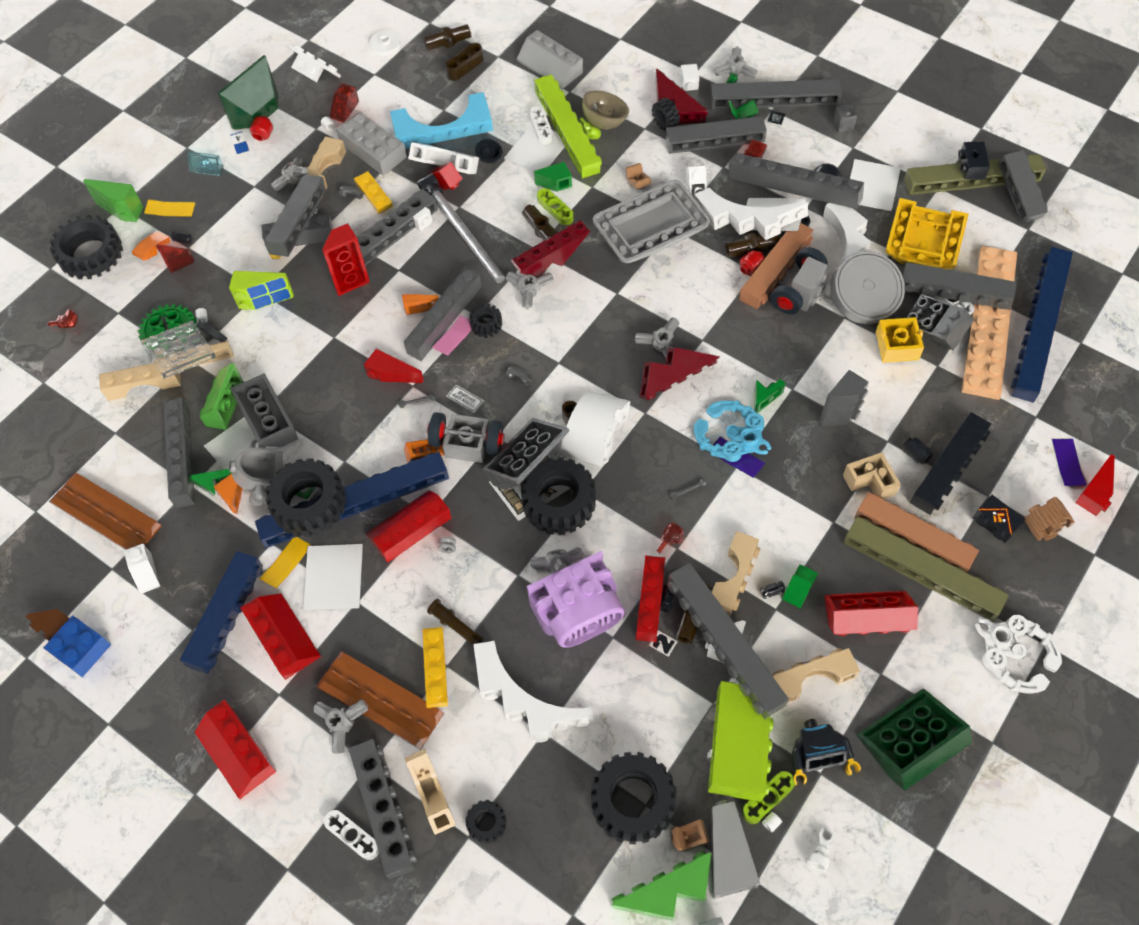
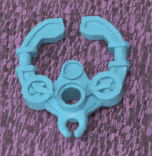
M738 400L718 401L712 403L706 410V413L714 419L720 417L724 411L736 412V410L742 413L743 418H746L745 427H738L736 425L727 427L726 435L731 441L725 443L724 446L719 444L714 446L710 444V439L705 437L709 428L708 421L698 419L694 424V435L697 443L700 445V449L707 450L712 456L724 458L730 462L738 461L746 453L768 454V450L772 448L770 443L762 438L761 431L764 428L763 416L757 414L750 406L742 405ZM766 445L768 450H760L759 446Z

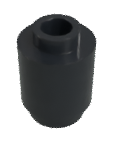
M910 437L903 444V452L916 463L924 465L933 455L930 451L931 449L917 437L913 439Z

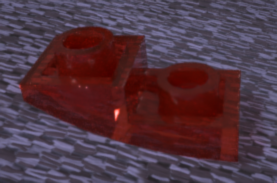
M752 139L743 155L762 159L767 149V144Z

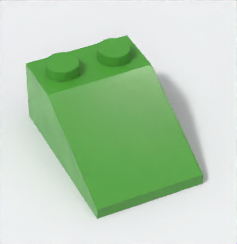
M91 179L83 180L98 206L122 221H138L143 205L132 184Z

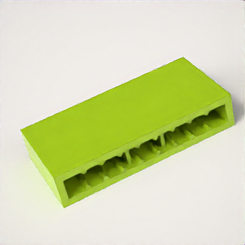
M721 681L717 689L708 792L761 802L764 796L769 794L770 789L767 773L769 774L771 769V760H768V752L772 750V739H769V734L773 730L774 719L771 716L764 719L761 714L758 715L752 706L753 702L748 696L743 695L739 687L740 684Z

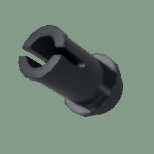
M668 585L663 586L660 611L665 613L670 612L673 608L674 594L671 593Z

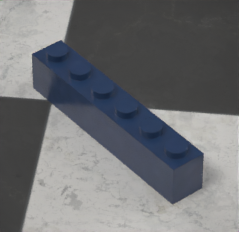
M236 551L180 658V661L186 667L208 674L210 669L215 666L217 656L220 650L225 647L226 638L229 632L234 629L238 614L242 612L240 608L245 605L248 595L254 589L257 577H260L262 574L263 565L257 557Z

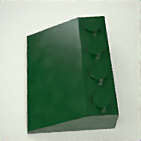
M924 688L857 734V737L887 775L904 791L972 743L970 725Z

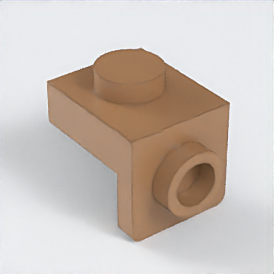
M637 163L626 167L628 184L635 189H643L646 185L651 184L650 177L643 173L642 164Z
M699 819L682 827L671 828L673 834L671 835V840L678 851L686 852L710 843L703 820Z

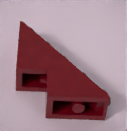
M656 69L657 102L663 98H669L670 101H673V105L677 106L675 108L676 110L678 109V114L680 115V122L678 124L706 123L707 109L689 96L685 90L676 85L663 72Z
M579 220L513 258L511 262L520 273L530 274L537 278L543 275L552 263L563 266L591 231Z
M675 347L669 348L666 365L654 362L644 364L639 398H646V401L656 397L655 393L671 389L673 383L677 382L679 384L687 380L686 376L702 372L704 366L710 367L718 363L717 359L720 356Z

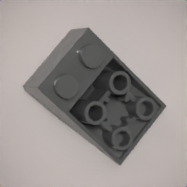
M921 294L906 318H917L919 330H922L923 337L953 351L974 321L966 309Z

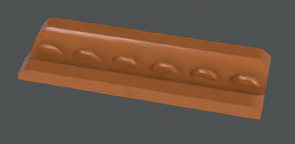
M74 473L49 501L55 507L124 550L140 544L146 546L162 527L156 520L78 473Z
M343 652L339 653L329 670L316 686L348 707L359 700H364L368 705V710L362 714L363 716L419 750L422 749L444 715V712L439 708H427L425 700Z

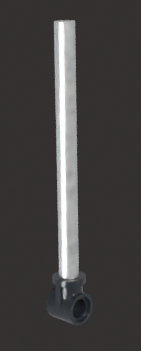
M431 173L417 180L419 189H424L436 199L439 208L495 282H503L505 276L444 198L443 190L439 186L436 177Z

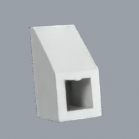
M704 165L686 167L688 191L694 198L696 193L707 189L706 167Z

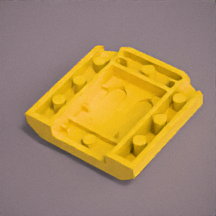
M900 198L885 252L899 263L905 265L908 262L947 270L954 269L957 265L969 213L951 210L950 213L916 206L917 202Z

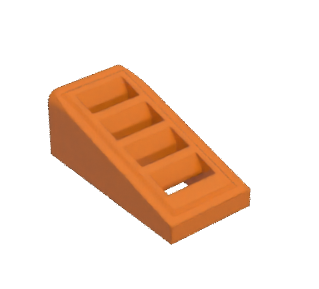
M402 295L406 315L427 312L439 299L438 295Z
M428 439L406 442L404 453L407 462L418 460L430 453L440 452L441 456L445 455L443 450L444 442L438 447V450H435L434 446L429 445Z

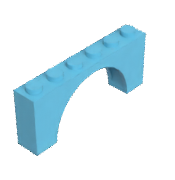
M484 92L468 95L469 103L464 114L457 120L445 125L429 126L421 124L409 116L406 108L390 111L396 138L403 142L405 149L411 147V142L432 144L493 131L492 118Z

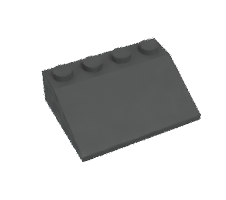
M532 418L482 470L493 486L503 490L517 486L570 430L560 425Z

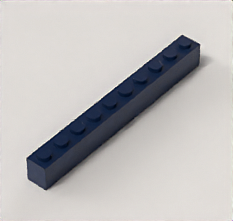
M1051 247L1049 252H1045L1041 263H1044V266H1041L1038 274L1041 279H1038L1035 289L1038 291L1034 293L1031 303H1034V307L1031 306L1028 317H1031V319L1026 323L1025 331H1027V335L1024 334L1021 345H1024V347L1020 349L1017 358L1020 360V363L1016 364L1014 374L1017 375L1016 378H1013L1010 388L1013 389L1012 397L1034 403L1040 394L1073 255L1071 251Z
M440 452L430 453L418 460H411L407 464L393 467L386 472L374 474L370 478L355 481L353 484L344 487L346 504L344 505V513L339 514L340 520L448 480L449 475ZM321 495L308 501H302L292 507L297 509L310 507L320 499ZM265 515L255 520L260 540L265 548L297 537L293 536L292 532L288 534L279 527L272 515Z

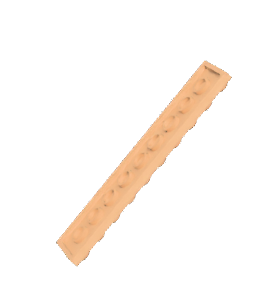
M981 246L977 275L1014 281L1017 252ZM973 303L974 312L971 317L974 321L969 329L961 392L999 400L1002 395L1011 309H999Z

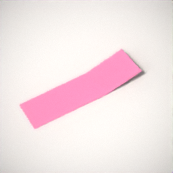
M460 315L451 328L432 348L448 356L472 330L470 320Z

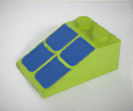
M233 271L229 289L239 309L257 310L294 297L286 273Z

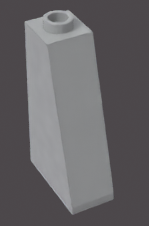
M728 800L716 802L711 810L712 895L714 899L758 888L760 885L735 802L728 803Z

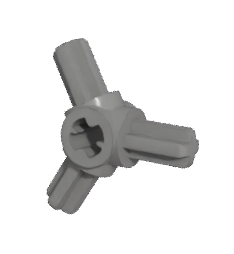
M739 46L732 49V56L726 61V64L714 68L715 76L726 73H734L739 76L743 73L751 78H755L758 71L746 65Z
M296 157L293 162L288 163L282 168V175L271 183L275 191H279L288 183L296 184L303 175H308V168L302 166L303 160Z
M508 272L506 280L516 285L517 289L521 291L520 293L523 296L522 307L527 310L532 308L533 297L536 296L540 287L554 281L551 273H546L537 278L530 274L521 277L514 272Z
M672 317L664 328L653 331V334L636 333L635 343L652 345V348L663 352L667 359L668 349L673 346V333L680 322L677 318Z
M579 547L568 552L564 549L548 552L545 557H532L530 566L533 569L546 568L553 574L570 566L572 562L582 559L584 552Z
M359 700L349 708L343 707L342 709L337 707L332 709L321 701L314 705V713L325 719L330 732L333 733L332 753L342 754L345 752L346 733H349V730L352 728L355 722L354 719L368 710V705L364 700Z

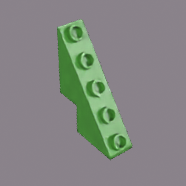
M702 851L693 856L694 860L688 864L685 861L680 862L672 867L674 871L668 874L661 872L652 878L653 882L647 885L643 882L634 886L632 893L624 896V893L613 897L611 899L612 909L673 921L677 897L704 902L711 853L706 854L705 851Z

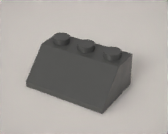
M848 370L827 395L818 425L820 427L848 425L852 419L856 420L861 413L860 408L865 402L863 399L868 393L867 386L869 381Z

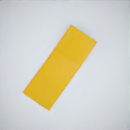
M148 200L144 213L159 216H192L195 202Z
M298 537L292 538L271 567L259 579L277 589L306 554L308 546L312 545Z

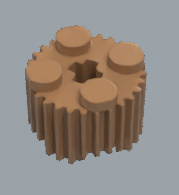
M1058 497L1049 499L1042 507L1039 504L1033 506L1028 510L1030 514L1024 517L1026 519L1024 521L1037 541H1040L1042 538L1045 541L1055 538L1059 535L1058 532L1065 526L1069 528L1075 522Z

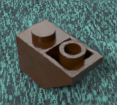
M58 609L28 613L25 616L31 621L29 624L31 628L38 633L40 630L45 632L43 637L48 641L70 619Z

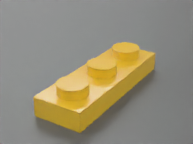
M368 171L354 178L356 185L364 193L378 214L393 207L392 201Z

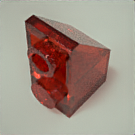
M344 83L339 86L334 93L330 119L342 123L346 121L359 103L356 87Z

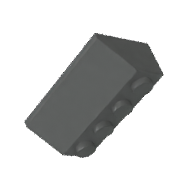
M265 373L230 388L259 446L283 447L298 440L296 431Z

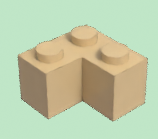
M883 452L847 464L843 474L851 492L870 486L872 492L879 495L883 500L896 496L901 485Z

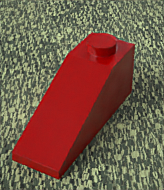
M375 349L364 363L366 374L371 379H377L381 382L423 383L424 381L421 370L378 349Z
M1111 454L1075 502L1095 516L1101 510L1106 512L1112 504L1109 499L1114 493V455Z

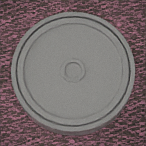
M863 251L849 256L837 267L831 279V296L835 306L846 318L859 324H876L880 320L887 319L900 307L905 294L904 279L898 267L889 258L876 252Z

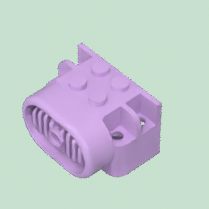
M602 551L527 586L530 607L545 634L554 636L558 645L564 648L579 645L609 630L619 623L625 614V609L617 597V586L612 578V573L603 562Z

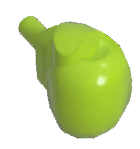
M583 117L580 118L583 130L588 134L589 139H599L601 130L586 122Z

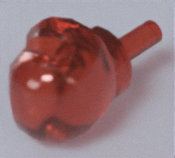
M67 309L64 315L57 317V320L49 321L48 326L57 325L58 328H73L77 325L78 315L72 310Z
M674 522L669 523L660 537L663 542L656 551L660 554L667 544L669 546H672L673 543L680 544L684 540L683 529Z

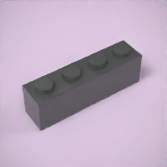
M1024 150L1004 155L998 162L1021 223L1024 224L1041 219L1048 212L1047 204L1042 198L1041 189L1037 185L1035 174L1030 168L1028 156L1025 155Z
M330 215L311 216L295 246L326 241L331 230L334 229ZM275 222L261 225L263 241H265V237L268 236Z

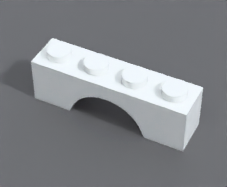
M411 142L410 160L440 166L452 162L457 171L476 174L479 157Z

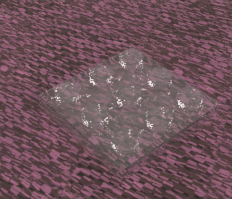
M193 321L141 340L143 348L163 379L216 358L215 352Z

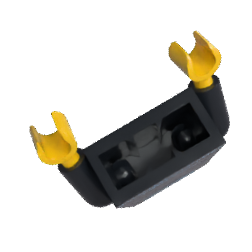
M809 719L804 723L805 729L800 731V738L795 740L792 750L793 769L796 770V774L793 776L795 785H797V776L803 778L804 785L807 782V777L803 774L802 769H805V772L846 764L844 770L847 775H852L850 765L854 766L856 773L860 771V764L853 760L855 756L847 737L835 731L829 724L818 726L815 719Z

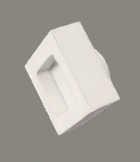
M426 207L413 216L415 227L419 231L429 226L432 222L431 212Z

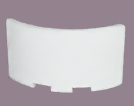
M592 391L585 393L570 416L566 427L570 431L562 440L560 454L600 466L606 464L609 461L615 439L612 437L614 430H619L623 422L628 419L631 401Z

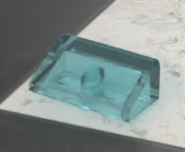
M188 151L190 172L221 175L224 166L219 155Z

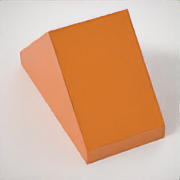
M230 474L213 487L230 510L237 514L243 488L234 481L232 474Z

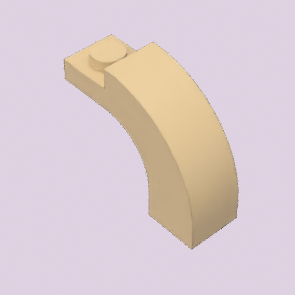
M421 750L406 757L405 762L417 787L434 834L455 826L451 810L426 750Z

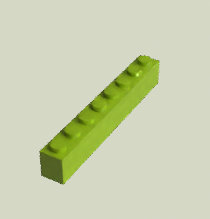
M552 74L534 79L535 93L581 178L600 173L601 158L596 155L595 147L593 144H590L588 134L584 133L581 122L577 121V115L575 111L572 112L570 102L566 101L564 91L560 90L558 81L554 79Z

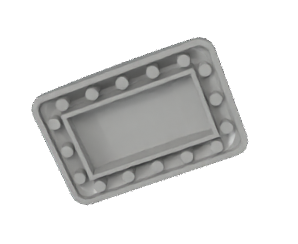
M670 180L595 214L593 224L619 260L623 263H631L662 251L702 231L709 226L710 218L681 181Z

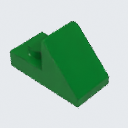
M779 379L776 383L772 382L766 388L756 380L754 411L758 414L784 393L786 383Z
M229 469L194 474L189 477V480L214 496L213 481L215 480L216 483H219L232 474V472H229Z
M799 564L782 600L801 609L818 572Z

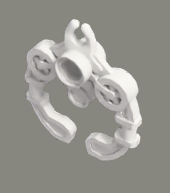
M1013 615L1005 622L997 624L988 619L979 618V623H985L988 626V630L983 631L979 623L975 624L977 632L985 638L987 652L982 657L983 665L991 670L1000 683L1004 682L1011 687L1012 692L1033 694L1044 691L1050 681L1043 674L1040 673L1033 676L1029 682H1023L1020 678L1017 680L1009 676L1010 671L1005 669L1004 666L1007 662L1006 656L1021 659L1027 654L1025 646L1022 645L1018 637L1028 633L1030 637L1036 635L1042 640L1040 644L1047 651V655L1043 659L1044 668L1053 673L1056 672L1062 664V659L1050 632L1046 633L1040 629L1039 624L1026 620L1020 615ZM996 634L1000 636L1001 641L997 639Z

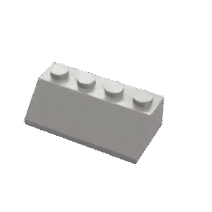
M538 30L526 38L517 57L519 63L541 77L552 74L554 79L558 81L561 90L583 73V58Z

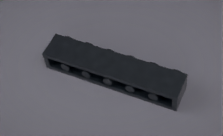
M970 412L914 493L910 504L929 515L932 514L934 509L938 511L944 503L942 500L943 496L948 497L954 488L951 485L953 481L956 483L963 475V472H961L962 468L967 469L973 460L970 456L972 454L976 455L982 447L979 444L981 440L985 442L991 432L988 429L992 423Z

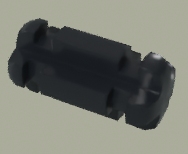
M173 231L170 235L174 242L190 244L193 240L192 235H187V233H176Z
M778 581V584L775 582L767 585L766 588L762 587L760 589L762 598L767 599V596L770 598L780 594L779 592H785L784 583Z

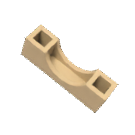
M325 137L322 143L319 144L318 151L313 155L312 162L307 167L308 175L323 177L326 190L328 187L322 172L331 165L341 163L346 153L343 140Z
M173 359L99 374L100 390L108 401L125 398L130 389L140 385H153L162 390L181 386L180 371Z
M738 531L735 533L728 553V557L733 560L737 567V574L726 582H716L712 590V594L728 616H731L733 610L737 611L740 603L738 595L739 593H744L747 582L744 581L746 575H751L754 567L751 564L752 559H757L761 549L757 547L759 539Z
M839 648L832 651L828 656H816L809 663H797L790 670L784 671V669L775 671L772 676L789 698V703L799 699L802 693V682L808 677L815 675L825 676L838 685L857 678L860 669L850 649L842 650Z

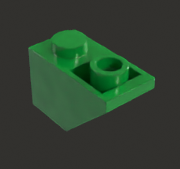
M565 162L533 171L534 183L537 186L556 192L572 187V175Z

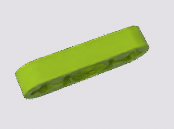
M543 188L537 192L538 203L562 225H569L573 222V211L552 191ZM555 204L560 206L557 209L551 208Z
M783 771L770 781L769 792L774 794L775 801L773 803H766L762 799L759 802L762 807L756 813L757 818L754 815L751 817L748 815V808L754 809L759 803L753 800L747 802L742 811L745 821L751 824L758 823L786 797L795 786L793 775ZM780 778L783 780L787 778L789 780V787L783 786L778 792L775 788L779 786Z

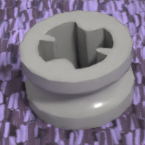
M442 537L438 540L440 544L438 550L440 552L453 553L456 551V546H454L456 539Z

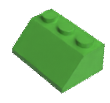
M231 363L219 370L217 377L213 380V386L210 393L207 394L205 406L200 411V418L206 427L227 430L237 405L230 388L243 383L235 364Z

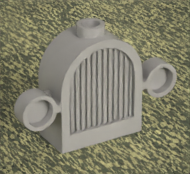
M253 440L249 448L241 451L235 461H230L229 472H232L234 481L240 487L252 491L249 496V501L252 505L258 507L264 504L266 488L268 485H271L269 483L271 477L277 475V470L283 469V451L266 449V446H259L257 440Z

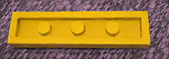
M443 627L425 628L422 631L427 708L448 706Z

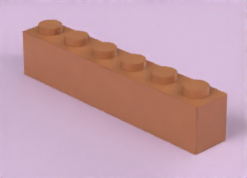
M800 223L798 231H787L741 288L739 300L755 309H758L761 304L764 305L768 300L769 294L773 293L775 288H777L778 282L784 280L788 269L791 270L794 267L799 251L811 245L814 239L812 237L813 229Z
M870 492L867 493L854 519L857 516L867 519L873 525L888 530L894 536L904 538L908 543L925 549L927 553L944 559L946 563L962 568L966 573L979 552L972 544L957 539L953 534L938 529L934 524L927 523L919 519L915 514L908 513L900 509L896 504H891L883 500L879 495Z

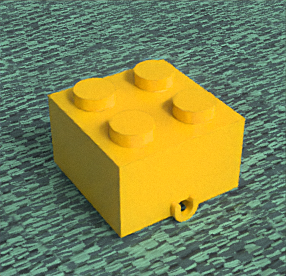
M916 317L879 321L875 333L882 363L920 359L924 349L922 342L923 332L919 330Z

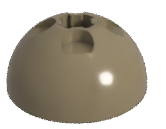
M590 91L583 96L582 110L584 116L596 128L602 130L614 129L620 126L629 114L628 105L614 94L605 91Z

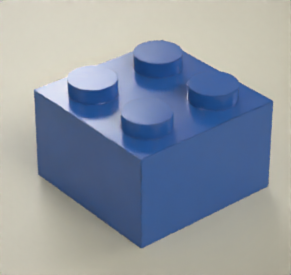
M72 615L43 648L83 678L111 644Z

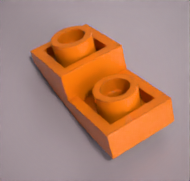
M160 231L154 232L134 248L132 255L143 261L149 260L151 257L158 255L157 248H162L170 243V237Z

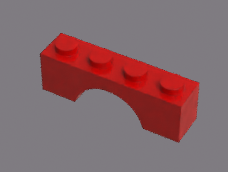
M645 555L636 640L657 642L666 557Z

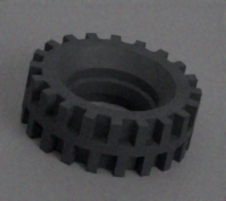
M86 215V218L83 219L81 216L76 217L77 220L73 222L68 220L66 226L60 225V231L53 233L55 239H50L52 247L49 248L57 264L69 277L73 278L76 275L79 280H82L83 276H86L89 280L92 279L93 275L102 276L101 272L103 271L108 273L111 271L109 268L111 265L116 266L118 264L116 259H121L122 257L120 251H123L122 242L107 219L101 220L100 216L97 215L95 218H92L91 215ZM92 240L103 242L99 250L90 256L82 258L73 257L75 250L83 243Z

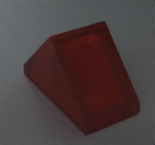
M160 244L156 246L171 273L195 261L189 249Z

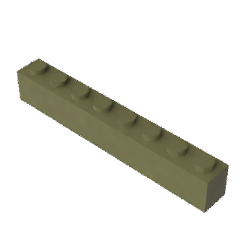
M1028 155L1029 165L1035 174L1036 182L1041 181L1046 171L1041 155ZM1000 159L989 160L990 169L985 179H964V174L961 172V163L908 168L904 178L909 195L1006 185L998 165Z
M858 516L843 542L847 546L992 622L999 616L1009 596L1002 589L985 583L979 577H973L962 568L954 567L946 563L944 559L935 557L927 553L925 549L916 547L908 543L906 539L898 538L888 530L879 528L869 520Z

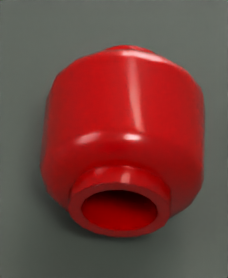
M258 116L254 118L249 130L254 139L263 141L269 139L274 127L268 117Z
M752 250L739 261L740 271L744 275L751 277L764 261V255L759 251Z

